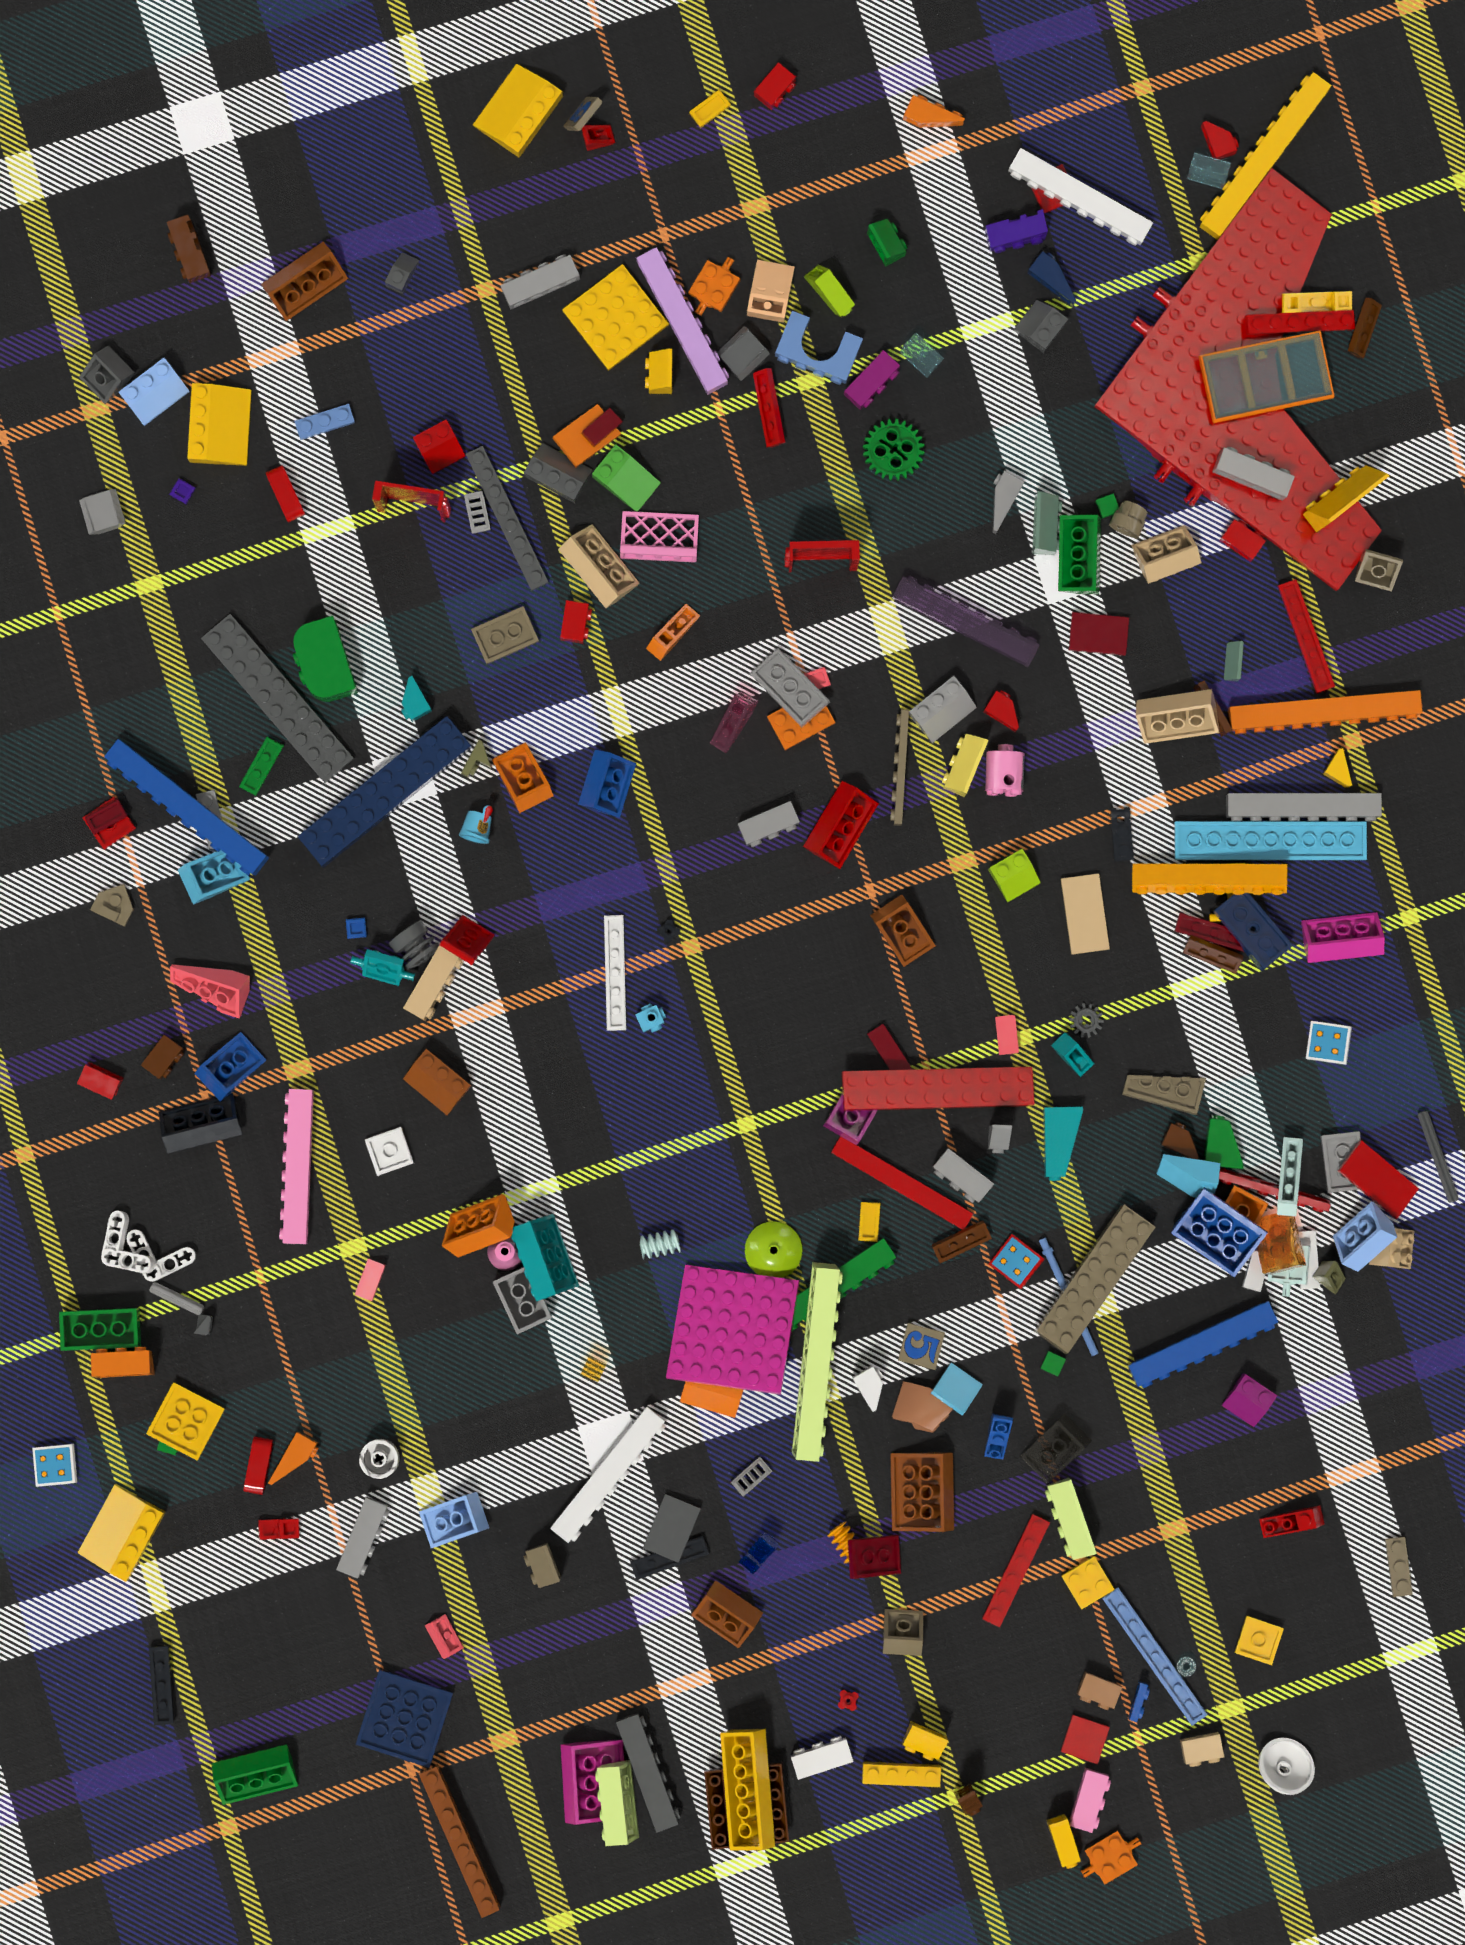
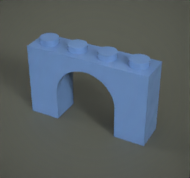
M792 311L775 352V357H778L777 360L788 364V362L796 364L795 367L806 371V369L811 370L815 376L831 378L830 381L835 384H846L863 338L845 332L838 351L833 357L825 361L813 360L805 354L801 343L810 317Z

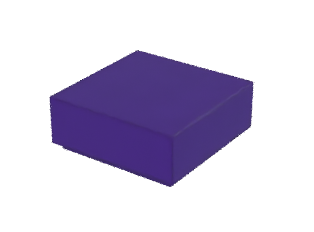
M179 478L169 495L187 505L196 488Z

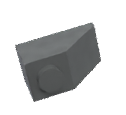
M402 252L385 280L386 287L404 295L420 260Z

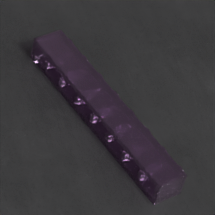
M902 577L892 600L1029 667L1039 647L1036 639L1030 636L1025 638L1019 635L1020 632L1012 627L1007 629L1002 626V622L996 619L991 621L985 618L986 615L978 610L973 612L968 609V605L962 602L957 604L951 601L952 598L944 593H941V595L935 593V589L925 584L923 587L917 584L918 581L913 577Z

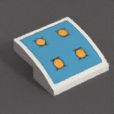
M1311 1021L1306 1059L1347 1065L1352 1027Z
M74 1444L32 1448L36 1487L77 1483Z

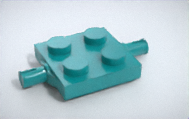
M367 949L363 959L352 956L350 964L361 966L363 970L362 976L399 986L402 978L414 981L415 973L404 971V959L382 954L376 950Z

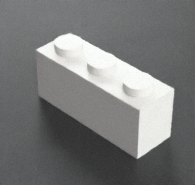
M837 1736L831 1738V1742L823 1744V1742L815 1743L808 1750L804 1748L794 1750L791 1760L798 1780L853 1762L846 1737Z

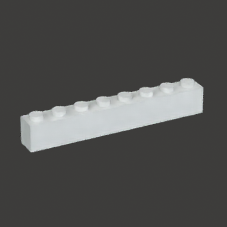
M1020 148L1008 171L1011 172L1010 175L1017 180L1023 179L1028 182L1027 185L1035 190L1037 188L1043 190L1045 196L1061 200L1060 204L1063 206L1075 208L1077 213L1085 218L1087 216L1091 217L1098 226H1107L1110 228L1111 233L1116 236L1121 234L1132 245H1141L1153 224L1150 220Z
M647 1406L550 1529L567 1543L570 1540L575 1541L581 1534L578 1530L582 1525L587 1526L593 1519L591 1516L595 1509L599 1511L605 1504L603 1501L607 1494L611 1496L617 1489V1486H615L619 1479L623 1481L629 1474L628 1467L631 1464L635 1466L640 1460V1452L643 1449L647 1451L654 1441L651 1439L655 1433L659 1436L666 1427L663 1425L665 1420Z

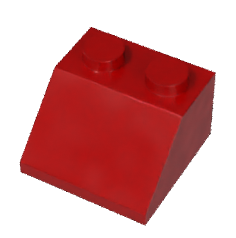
M447 420L413 437L432 474L466 457Z

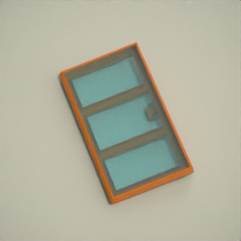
M1321 331L1198 356L1213 423L1334 398Z

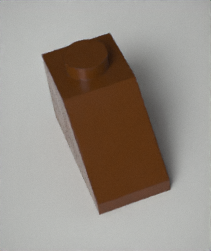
M1178 1122L1169 1124L1160 1145L1187 1158L1198 1160V1154L1189 1131L1185 1130L1186 1126Z

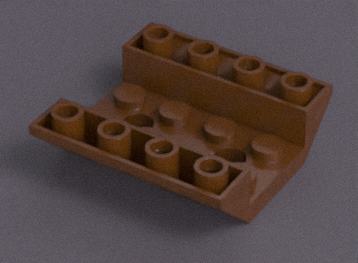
M768 1763L775 1843L789 1842L782 1764ZM723 1767L704 1771L712 1850L730 1848Z

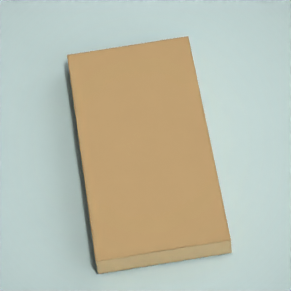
M1099 874L1062 878L1061 886L1071 955L1109 950Z

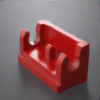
M88 1062L85 1064L77 1084L112 1100L114 1095L116 1096L124 1078Z

